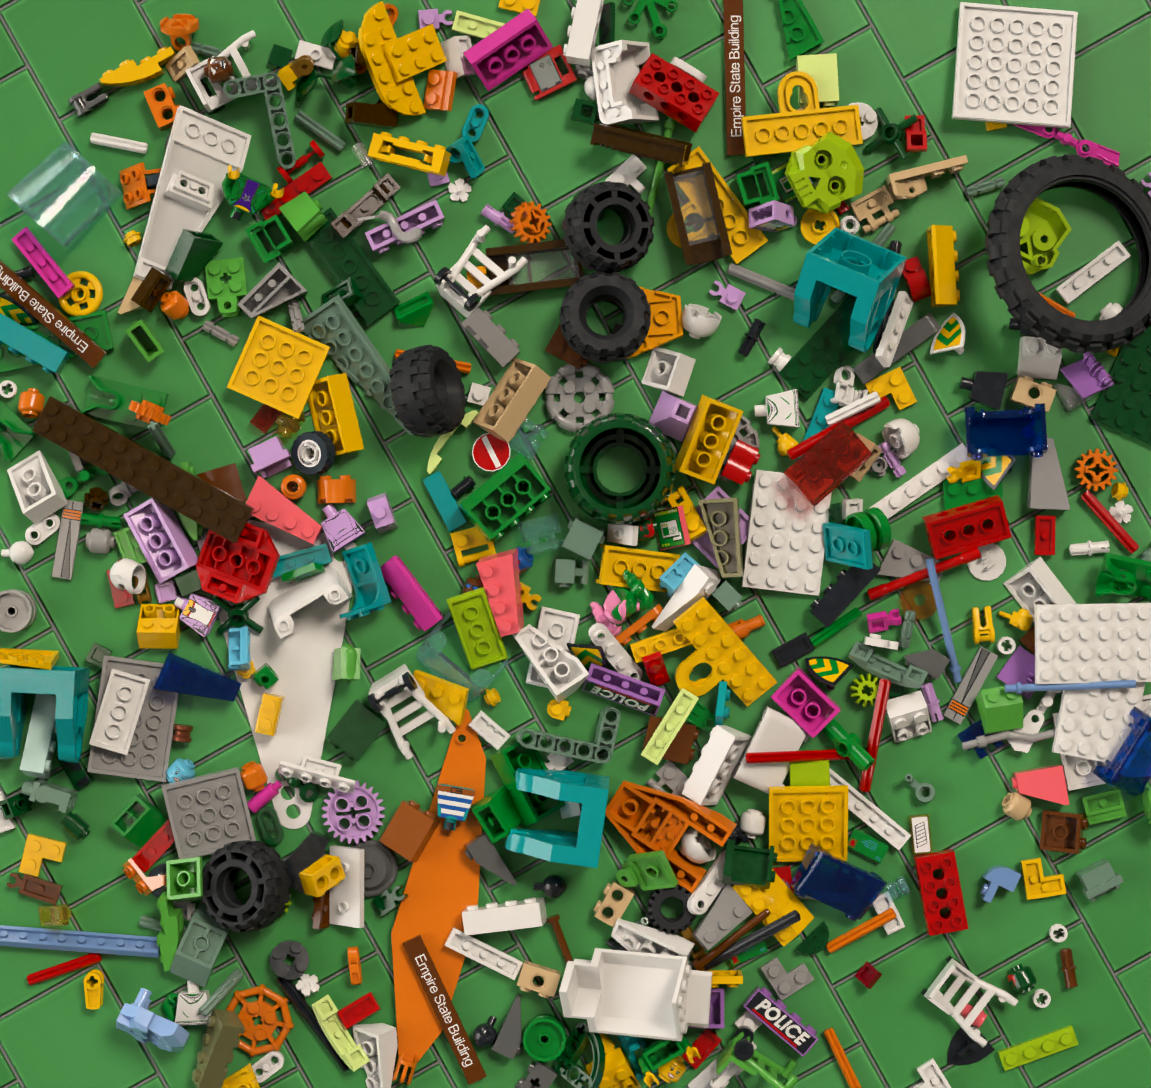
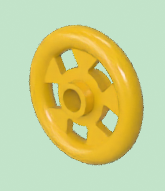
M76 271L67 275L71 282L75 284V288L62 299L58 298L61 308L73 317L95 312L103 299V288L97 277L86 271ZM81 279L88 280V285L80 284ZM90 290H95V298H90ZM83 291V297L79 298V292ZM70 297L75 302L72 306L67 303V299ZM87 302L88 307L81 310L80 304Z

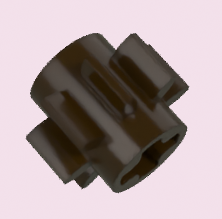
M99 487L90 488L89 493L84 494L85 506L89 507L92 511L103 510L104 505H109L108 492H104Z

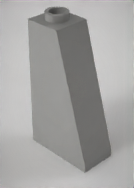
M1036 434V438L1030 439L1027 508L1070 510L1053 438H1048V434Z

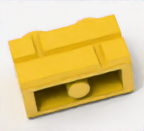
M263 693L254 732L270 736L276 735L284 696Z

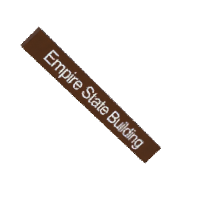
M723 0L727 156L745 155L741 118L746 117L743 0Z
M0 260V287L91 367L96 368L107 352Z
M421 935L403 942L402 944L468 1084L470 1085L487 1077Z

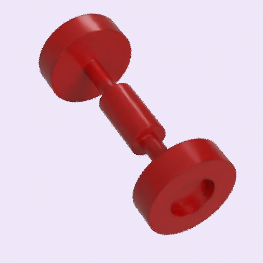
M314 139L309 143L314 150L296 160L292 168H289L287 171L281 165L277 168L288 184L293 181L289 173L296 168L302 167L309 161L308 159L312 155L317 153L320 158L325 156Z

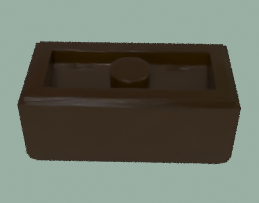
M151 268L131 300L151 313L172 280L155 268Z

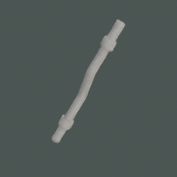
M1056 726L1054 729L1036 734L1005 731L986 737L982 735L974 740L963 742L961 745L963 750L975 747H987V744L1006 739L1037 742L1054 737Z

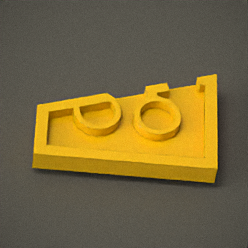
M420 670L414 671L413 676L425 692V697L445 716L460 726L464 719L469 688Z

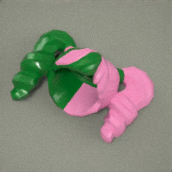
M625 570L623 576L631 590L616 588L611 591L606 597L603 607L597 602L590 603L596 622L604 624L613 636H617L622 631V624L629 616L636 611L650 609L654 603V596L650 590L645 588L642 580L638 579L635 573H630L629 570Z

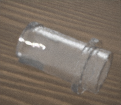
M359 142L352 146V153L356 154L361 167L364 168L371 165L373 161L367 156L366 144Z

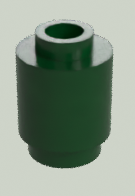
M68 813L61 822L64 826L63 828L76 840L80 838L83 840L90 833V825L77 813Z

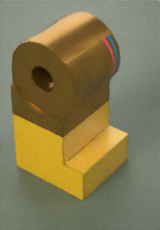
M302 55L278 71L277 75L288 91L295 87L296 79L302 75H309L313 71L314 60L309 55Z

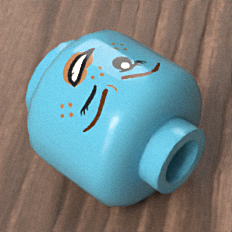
M176 759L167 768L166 778L168 782L173 783L194 778L196 774L194 770L195 765L189 759Z

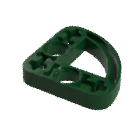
M580 1022L575 1026L565 1043L564 1050L554 1062L555 1071L575 1088H588L583 1083L584 1081L588 1082L589 1088H598L605 1069V1049L602 1039L598 1033L589 1032L588 1024ZM589 1042L593 1050L591 1074L577 1064ZM573 1044H576L577 1049L572 1054L571 1047L573 1046ZM563 1063L565 1066L569 1067L568 1070L564 1069ZM578 1070L579 1076L576 1080H573V1074Z

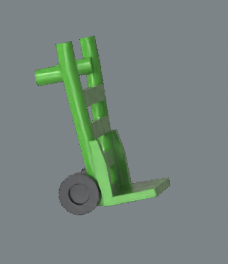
M738 1027L734 1033V1038L728 1042L717 1057L716 1072L720 1074L732 1061L753 1075L759 1074L774 1088H793L799 1080L797 1076L792 1074L798 1063L792 1059L786 1068L781 1067L754 1049L752 1044L754 1033L750 1027ZM777 1073L788 1080L785 1085L777 1080Z

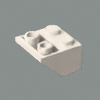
M921 690L888 700L886 716L895 743L932 732L928 707Z

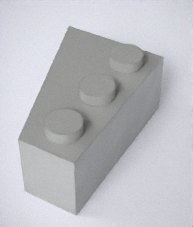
M278 263L238 305L250 318L255 319L258 315L261 316L292 299L308 293V291Z
M478 307L461 324L505 368L520 353L518 349L520 345L513 338L509 340L504 335L506 330L500 324L496 326L491 321L493 317L486 310L482 311Z
M725 883L706 913L702 916L692 936L703 950H709L753 912L732 886Z

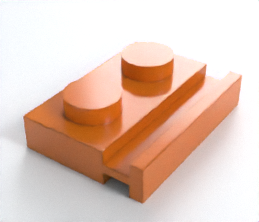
M429 69L424 109L451 112L457 79L456 72Z

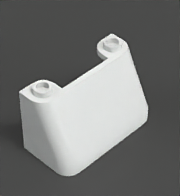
M619 40L597 46L593 49L591 60L599 118L602 123L616 125L659 121L657 109L629 93L634 80L640 72L639 65L645 64L650 57L649 43Z
M332 567L324 568L325 572L309 577L270 602V614L275 630L281 639L294 633V622L298 619L294 612L322 595L331 604H340L353 597L336 569Z
M766 705L762 713V721H759V725L739 762L740 765L736 767L732 777L769 794L770 786H785L782 783L790 769L789 762L746 763V753L798 751L802 742H807L810 735L793 718Z

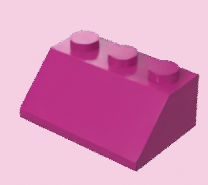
M799 666L771 696L812 738L841 711V707Z

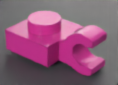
M893 609L889 614L886 611L867 614L869 634L889 630L888 626L902 624L901 616L899 617V609Z

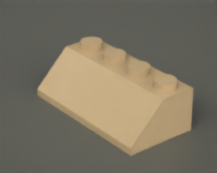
M514 358L473 423L496 438L509 443L515 436L521 423L525 421L531 408L536 404L542 391L547 387L551 377L537 365Z

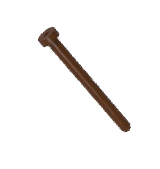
M764 909L700 960L696 958L692 961L696 970H705L704 966L766 919L771 913L770 910Z
M555 914L546 918L548 924L551 923L567 964L568 961H573L558 921L561 918L559 914Z

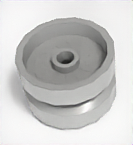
M18 589L0 592V630L10 633L26 630L34 623L38 609L36 601L29 593ZM14 608L15 613H11V609Z

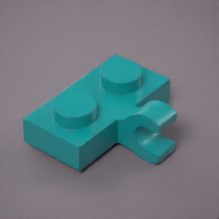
M719 681L717 707L715 708V725H723V718L727 719L730 716V708L725 706V701L730 700L731 690L727 689V682Z

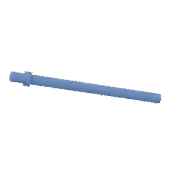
M929 558L925 561L948 658L950 659L949 671L952 672L954 682L957 683L962 681L960 674L961 666L957 662L933 558Z
M1136 680L1070 684H1021V682H1016V684L1004 685L1005 693L1016 692L1021 694L1022 692L1136 688Z

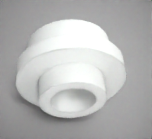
M846 216L840 222V229L854 235L859 230L860 223L854 216ZM851 222L853 228L848 229L846 223Z

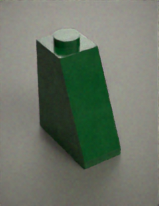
M183 229L165 271L176 282H191L222 247L223 242L212 234Z

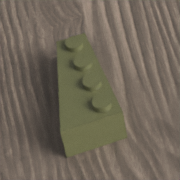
M739 498L698 500L722 578L743 577Z
M214 1009L211 1016L208 1017L207 1032L202 1037L203 1046L197 1055L198 1064L192 1073V1080L197 1088L222 1087L228 1072L226 1065L227 1063H232L234 1058L233 1048H238L240 1043L238 1036L245 1031V1027L235 1011Z

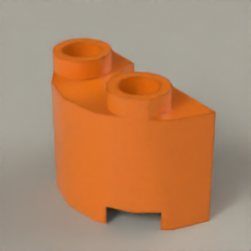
M339 475V479H331V476H320V480H317V504L356 503V479H351V475Z

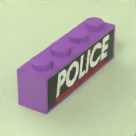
M591 663L588 671L589 676L582 688L583 691L653 716L657 715L665 689Z
M757 985L744 1000L743 1006L804 1057L818 1041L817 1031L809 1024L805 1026L801 1023L802 1018L795 1012L791 1014L787 1011V1005L780 999L774 1000L771 997L772 993L763 986L761 989Z

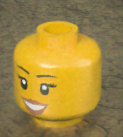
M677 1056L657 1069L659 1072L658 1076L669 1084L672 1082L677 1083L686 1071V1066L683 1064L684 1059Z

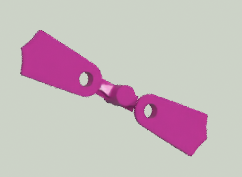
M1013 124L1016 127L1047 139L1055 136L1062 145H1070L1076 148L1077 154L1081 157L1086 158L1090 156L1098 158L1109 166L1113 164L1119 167L1120 152L1089 140H1081L1079 142L1071 134H1066L1055 127H1052V132L1048 133L1043 126ZM1083 145H1087L1089 147V150L1087 152H1084L1082 150Z

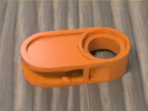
M358 946L348 947L351 984L360 985L362 984L359 949Z

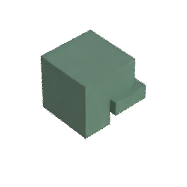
M578 515L576 518L572 516L567 526L570 530L562 546L590 560L598 543L603 544L607 533L604 532V528L600 530L579 520L580 516Z
M1104 858L1076 872L1084 888L1082 891L1091 902L1096 901L1095 898L1113 889H1120L1119 884L1124 882L1122 876L1117 872L1115 873L1109 861Z

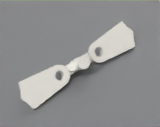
M1063 690L1047 691L1036 708L1037 710H1031L1024 717L1023 729H1017L1013 732L1038 733L1044 722L1043 714L1047 707L1053 704L1055 693H1061ZM1033 715L1038 716V721L1035 723L1031 720ZM1007 739L1014 751L1028 753L1033 742Z

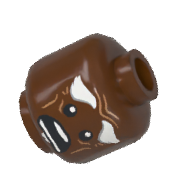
M225 56L209 58L207 65H204L205 77H209L211 83H222L230 80V77L233 76L231 60L228 61Z

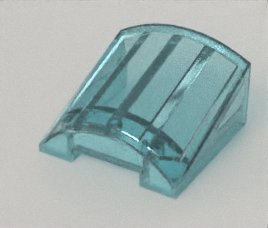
M65 140L13 187L7 195L54 239L72 251L123 195V192Z

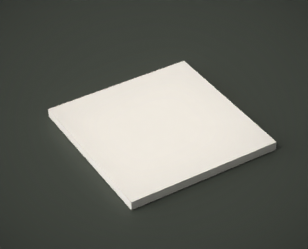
M960 2L952 119L1069 129L1071 127L1078 12Z

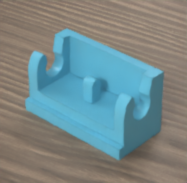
M685 552L659 577L660 589L665 587L668 590L667 596L671 598L694 564H700Z
M248 626L230 628L228 632L229 671L251 670Z

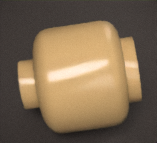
M1019 792L1008 793L1002 801L1003 812L1016 821L1028 818L1032 812L1030 799Z

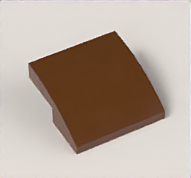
M236 463L195 475L242 502L247 500Z

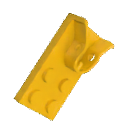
M605 544L600 545L603 549L600 576L596 579L595 583L630 588L623 576L624 571L629 570L630 573H635L637 578L642 580L645 588L648 590L668 592L665 587L660 589L659 577L680 558V554Z

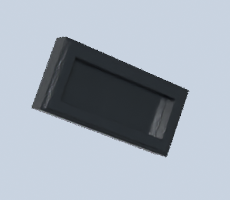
M804 632L771 650L780 668L815 650L807 633Z

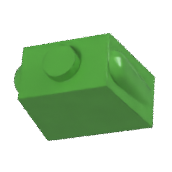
M306 191L279 207L304 242L328 221L320 211L323 209L317 199L313 201Z
M145 319L134 321L125 330L148 363L164 352L162 342Z
M342 644L341 648L334 649L332 681L352 682L360 680L361 648H353V645Z

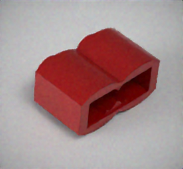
M737 439L721 472V476L741 485L744 482L748 483L752 475L750 468L752 464H757L761 456L758 454L759 449Z

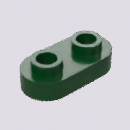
M271 806L261 808L257 814V819L264 839L267 843L276 845L284 838V830L277 811ZM266 812L271 814V819L265 818ZM272 831H276L278 833V836L276 838L271 836Z

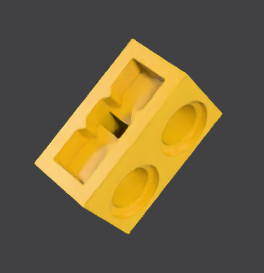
M327 854L299 873L305 894L314 897L323 896L327 890L337 886L341 880L346 878L340 858Z

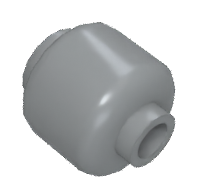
M93 528L86 535V548H89L91 553L108 554L111 548L115 547L116 539L112 536L109 529Z

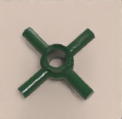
M881 107L877 108L875 112L883 126L881 128V137L865 146L867 152L871 153L884 143L895 146L902 160L908 159L909 154L901 143L903 138L902 131L918 122L917 116L914 114L897 125L889 122ZM895 129V135L889 138V132Z
M215 596L213 602L228 612V619L217 629V632L223 635L231 626L240 628L247 625L260 634L264 628L250 619L248 612L260 598H253L245 604L233 603L230 605L219 596Z

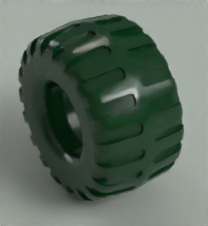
M611 413L590 421L574 436L565 456L564 477L572 499L587 515L595 520L611 525H629L652 516L667 501L675 483L676 460L667 437L653 423L645 418L629 413ZM618 446L627 447L636 452L643 465L642 479L638 485L630 491L622 493L613 492L604 487L598 479L596 470L598 460L602 454L610 448Z

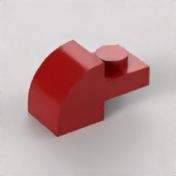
M916 115L919 121L905 129V149L907 152H927L925 116ZM905 116L904 121L911 116Z
M918 257L906 260L902 275L912 301L916 302L932 296L925 270L922 269Z

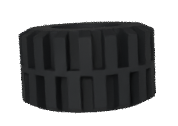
M679 884L672 888L655 889L650 894L648 900V914L652 924L657 926L660 931H666L669 934L670 932L676 934L681 930L685 931L696 918V915L690 913L687 908V901L692 893ZM668 897L679 898L684 905L683 913L677 918L665 917L660 909L664 899Z

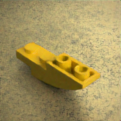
M166 46L159 49L157 55L142 59L140 65H137L134 60H125L119 64L120 67L113 71L111 69L103 73V77L99 80L104 86L113 87L130 86L149 81L164 74L161 66L169 62L176 53L171 46L169 48Z

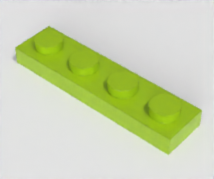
M1068 1025L997 1052L1004 1070L1007 1071L1079 1044L1072 1025Z

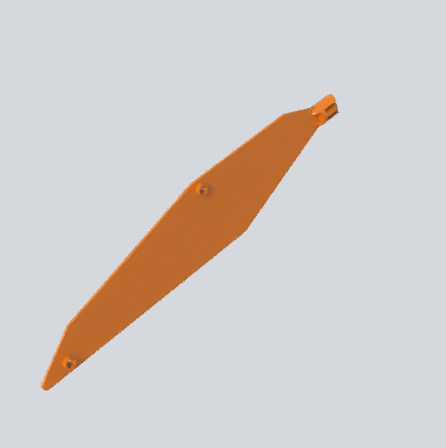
M465 709L463 723L460 726L455 725L456 730L453 732L438 783L475 789L472 805L484 798L486 757L477 732L468 725L472 718L468 709ZM461 734L466 737L462 742L458 740V736ZM438 783L429 811L436 814L435 818L440 823L418 861L412 864L403 895L408 894V898L401 900L391 932L399 1056L392 1080L396 1081L402 1064L404 1066L399 1083L403 1084L408 1067H411L406 1085H411L418 1061L443 1029L402 943L417 935H421L452 1001L465 955L444 944L453 927L464 932L462 912L467 909V906L478 905L480 865L474 859L470 861L464 850L467 849L465 846L467 842L482 834V826L470 807L466 820H457L455 831L443 829L445 818L438 817Z

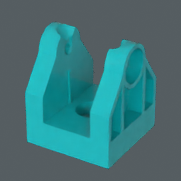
M835 227L806 254L794 293L793 322L809 328L812 321H817L832 287L857 297L850 318L848 345L866 353L871 347L893 301L907 257Z
M11 664L0 666V759L6 760L19 756L27 713L28 693L56 694L55 722L58 759L70 763H78L80 761L88 714L90 668L53 666L49 670Z
M516 769L515 781L518 790L556 800L582 803L578 833L561 830L511 829L505 848L550 862L598 868L609 791V776L568 770Z

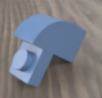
M1002 865L989 868L982 876L988 880V883H984L981 888V898L991 903L998 886L1014 892L1022 874Z

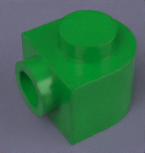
M267 663L254 672V681L259 687L264 686L266 690L279 680L275 671Z

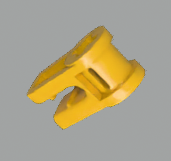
M991 606L984 607V627L980 623L979 608L972 607L974 644L986 641L995 643Z
M94 969L85 976L83 981L86 1008L91 1010L99 1009L103 1005L104 974L102 971ZM92 976H94V979L98 980L96 983H94L93 980H90Z

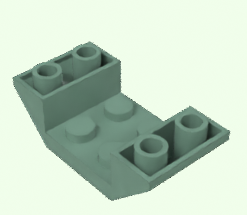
M201 901L178 946L169 972L206 988L214 970L212 968L228 933H231V929H225L218 925L216 919H212L207 913V905Z

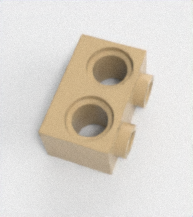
M613 881L612 884H607L603 891V894H605L603 900H598L593 909L595 911L594 917L613 928L617 919H621L634 896V891L627 887H622L616 881ZM613 891H622L623 897L618 900L612 897ZM605 907H610L614 912L611 916H605L602 910Z

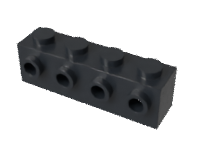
M874 563L873 568L869 570L850 566L847 571L843 569L836 576L838 579L834 585L830 583L823 590L825 595L821 599L816 598L811 603L810 607L812 609L809 612L828 628L881 569Z

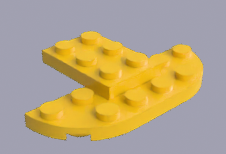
M383 1L378 2L364 14V19L358 32L359 47L375 89L383 103L388 108L401 113V115L415 116L426 113L412 76L447 61L434 26L430 24L397 38Z

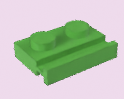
M130 527L113 533L123 559H132L140 564L148 562Z
M1120 788L1081 797L1088 825L1127 816Z

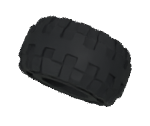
M606 181L586 187L578 192L567 205L565 219L562 221V229L565 233V238L563 239L565 245L571 251L570 255L575 261H579L583 265L582 267L590 271L613 273V271L621 272L633 267L648 253L649 245L653 242L654 233L652 232V227L655 225L654 217H651L649 212L651 208L647 201L644 202L642 200L641 194L637 190L631 189L627 184L621 182ZM603 209L614 211L622 220L624 233L620 243L617 245L606 243L597 231V218Z
M596 271L593 274L581 277L567 291L560 309L561 331L568 346L582 358L600 364L616 363L635 353L643 344L651 324L650 305L643 289L630 277L627 278L621 275V273L614 271L613 273ZM609 302L621 310L623 325L617 333L601 335L594 332L588 326L586 316L593 304Z
M432 345L419 346L400 354L392 363L389 386L393 405L396 408L399 419L403 422V426L408 431H411L413 435L423 438L436 437L454 431L461 424L465 416L466 399L461 374L453 358L444 349Z
M251 840L231 842L225 844L223 848L217 849L202 871L204 877L202 878L203 897L201 899L202 903L207 905L206 911L210 917L216 919L218 925L225 929H231L234 932L257 931L272 925L276 918L281 917L285 911V903H288L291 895L289 892V886L292 885L291 877L287 875L288 867L286 862L280 859L281 855L274 848L266 846L265 843ZM241 868L249 875L252 884L251 896L246 904H243L237 898L234 890V880Z

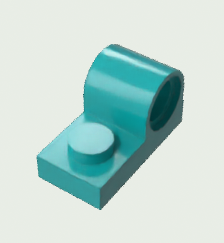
M469 135L457 139L446 148V151L451 154L450 162L458 163L463 161L465 170L469 173L471 179L479 176L485 170Z

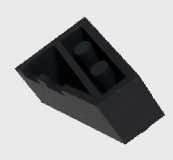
M313 830L285 861L288 867L287 875L291 877L292 885L289 886L290 888L305 894L299 873L324 856L331 837Z

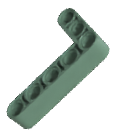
M265 72L234 78L224 82L223 92L230 98L264 93L277 161L285 169L292 168L296 163V156L279 76L273 72ZM268 76L276 78V83L272 87L267 86L265 83ZM253 79L256 81L257 86L254 90L246 88L248 80ZM230 83L237 85V91L234 94L227 92V86ZM274 95L280 98V103L277 106H272L269 103L270 98ZM275 116H283L284 122L282 125L277 126L274 124L273 119ZM282 134L288 137V141L284 145H280L277 142L278 137ZM284 154L291 155L292 160L289 164L282 163L281 158Z
M603 707L599 714L593 742L528 728L520 729L516 734V740L526 748L605 764L612 757L621 715L614 707ZM609 711L614 712L612 720L606 719V714ZM609 730L610 736L607 739H602V732ZM525 733H530V740L523 743L522 736ZM544 737H548L549 744L542 747L541 740ZM567 741V742H568V747H567V749L564 750V751H561V750H560V744H561V742ZM586 745V753L580 755L578 752L579 747ZM605 749V756L599 759L597 757L598 751Z

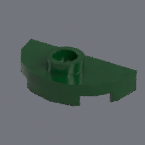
M822 921L796 949L804 954H816L822 951L828 944L829 930L825 922Z

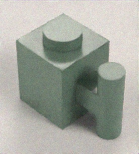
M556 559L555 582L559 583V587H570V583L574 584L575 576H581L580 584H588L589 561L581 560V568H575L576 560Z

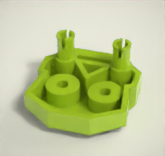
M827 132L811 146L804 145L791 152L790 160L786 163L785 175L802 208L812 209L820 213H829L840 207L841 201L862 193L864 167L851 143L832 132ZM819 156H823L824 161L822 163L818 162ZM808 177H815V178H816V180H815V182H814L813 185H812V183L810 182V180H809ZM833 182L837 183L836 189H832L831 187Z
M1038 197L1029 206L1024 216L1020 233V245L1024 244L1025 253L1021 251V257L1027 275L1053 267L1059 255L1057 249L1072 230L1059 208ZM1041 236H1045L1047 238L1046 243L1041 242Z

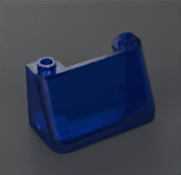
M1045 403L1035 404V408H1030V410H1028V407H1024L1022 410L984 411V409H980V413L975 411V407H965L967 456L971 457V460H983V457L1031 455L1033 458L1043 457V454L1047 452Z
M1136 706L1130 712L1134 721L1133 724L1130 722L1128 726L1132 730L1112 762L1107 759L1105 761L1107 765H1097L1093 771L1105 783L1134 797L1143 793L1147 782L1151 778V715Z
M811 843L790 884L795 889L794 893L804 898L807 895L846 913L845 917L852 921L861 920L884 890L887 882L880 875L872 871L860 869L833 856L829 852L820 850L819 846Z

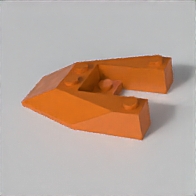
M628 781L622 782L605 812L607 818L636 853L663 850L678 880V884L693 893L707 870L693 863L674 849L688 826L690 825L723 847L737 825L721 813L700 806L684 797Z

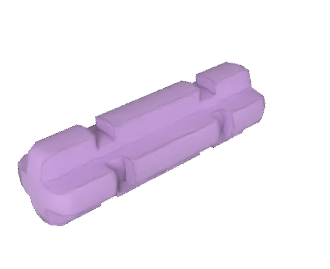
M887 441L881 443L878 447L882 450L881 453H884L883 457L890 468L894 469L893 473L897 478L901 477L906 473L903 465L900 466L901 462L895 452L890 450L891 446Z

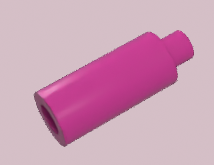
M279 780L274 784L270 782L247 802L250 810L257 813L278 795V790L283 786Z

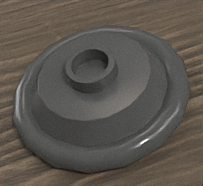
M368 839L366 842L362 840L358 844L355 843L350 846L352 848L364 849V897H375L390 889L396 881L398 873L397 858L392 850L380 841Z

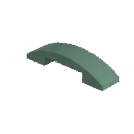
M856 641L848 657L858 666L880 679L890 680L893 684L910 688H921L928 675L927 671L911 664L909 668H905L873 654L874 648Z

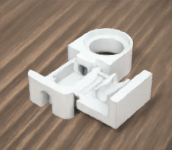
M843 366L835 371L833 381L836 384L835 396L830 399L834 404L839 403L840 406H846L868 394L866 389L857 391L852 387L855 373L850 366ZM843 370L848 374L847 380L842 378L841 373Z

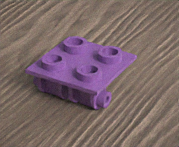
M1090 352L1083 354L1084 359L1060 369L1083 399L1114 385L1111 380L1112 376L1108 375L1104 370V366H1101L1099 361L1096 362L1097 359Z
M1019 645L997 675V678L1007 685L1016 684V682L1035 684V656ZM1022 692L1021 695L1029 700L1034 692Z

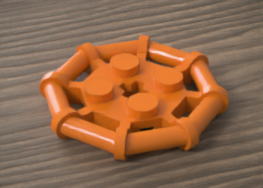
M265 984L241 991L236 990L226 1010L234 1011L239 1001L243 1004V1008L237 1015L244 1025L245 1031L243 1034H239L238 1037L244 1035L252 1040V1046L240 1040L238 1048L250 1054V1057L275 1050L279 1051L291 1028H294L287 1004L288 999L265 987ZM259 994V999L256 1001L247 1002L245 997ZM264 995L277 1002V1004L273 1006L264 1001ZM279 1007L281 1008L284 1021H279L277 1018L276 1009ZM261 1016L263 1023L255 1025L253 1017ZM277 1026L283 1027L275 1040L272 1035ZM269 1039L271 1044L256 1047L257 1041Z

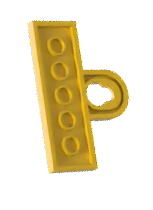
M801 71L791 72L780 81L777 89L780 113L741 118L746 157L790 153L804 145L811 146L827 132H832L851 143L852 146L863 144L859 106L849 105L820 109L816 82L809 74ZM794 86H801L807 96V106L804 110H795L790 105V97Z
M698 146L691 151L688 165L682 167L679 164L672 165L667 171L675 173L700 167L703 163L710 162V160ZM711 163L732 250L730 257L737 265L766 244L768 239L761 230L749 228L748 212ZM703 174L675 181L690 201L681 207L684 221L690 214H698L702 219L713 217ZM673 213L667 223V235L675 246L682 248ZM714 220L704 222L703 228L700 231L687 234L688 241L707 238L713 233L717 235Z
M704 596L673 621L677 628L697 649L682 661L676 669L675 680L680 690L684 688L695 696H701L710 691L719 681L724 680L748 707L777 683L771 673ZM704 662L711 665V673L706 678H700L697 681L689 679V675L696 665Z

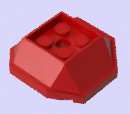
M247 523L237 543H233L209 529L195 566L201 581L202 590L236 604H241L267 593L280 555L267 530ZM239 557H241L242 562H241V564L238 566V565H237V559H238Z

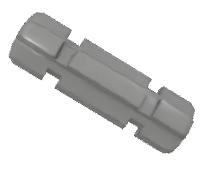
M292 299L287 303L293 331L300 333L305 329L299 309V302Z
M207 320L203 325V330L208 333L211 332L212 335L225 342L228 341V344L234 347L238 344L239 337L234 334L231 335L230 332L217 325L214 326V323Z

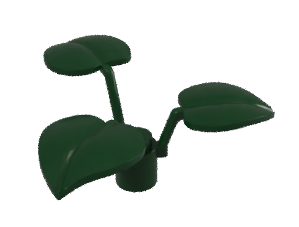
M340 19L327 29L321 42L324 48L329 46V49L339 60L338 67L332 76L316 73L315 69L309 75H304L296 89V100L298 102L299 99L307 96L314 89L319 77L329 79L333 83L339 84L341 82L348 88H353L357 84L359 75L356 73L354 56L349 54L342 59L333 47V43L337 42L342 34L343 19Z

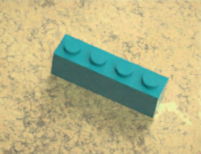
M0 313V345L4 342L9 345L8 350L17 355L21 352L26 355L25 360L35 365L38 362L43 365L42 369L52 375L53 372L59 374L71 353Z

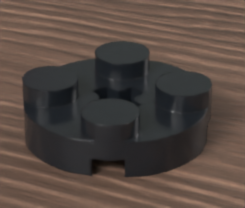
M290 940L279 943L272 950L270 957V966L273 973L287 981L300 978L307 970L309 964V955L306 948L301 943ZM288 955H290L291 958H295V961H293L292 966H289L288 963H284V960L287 959Z

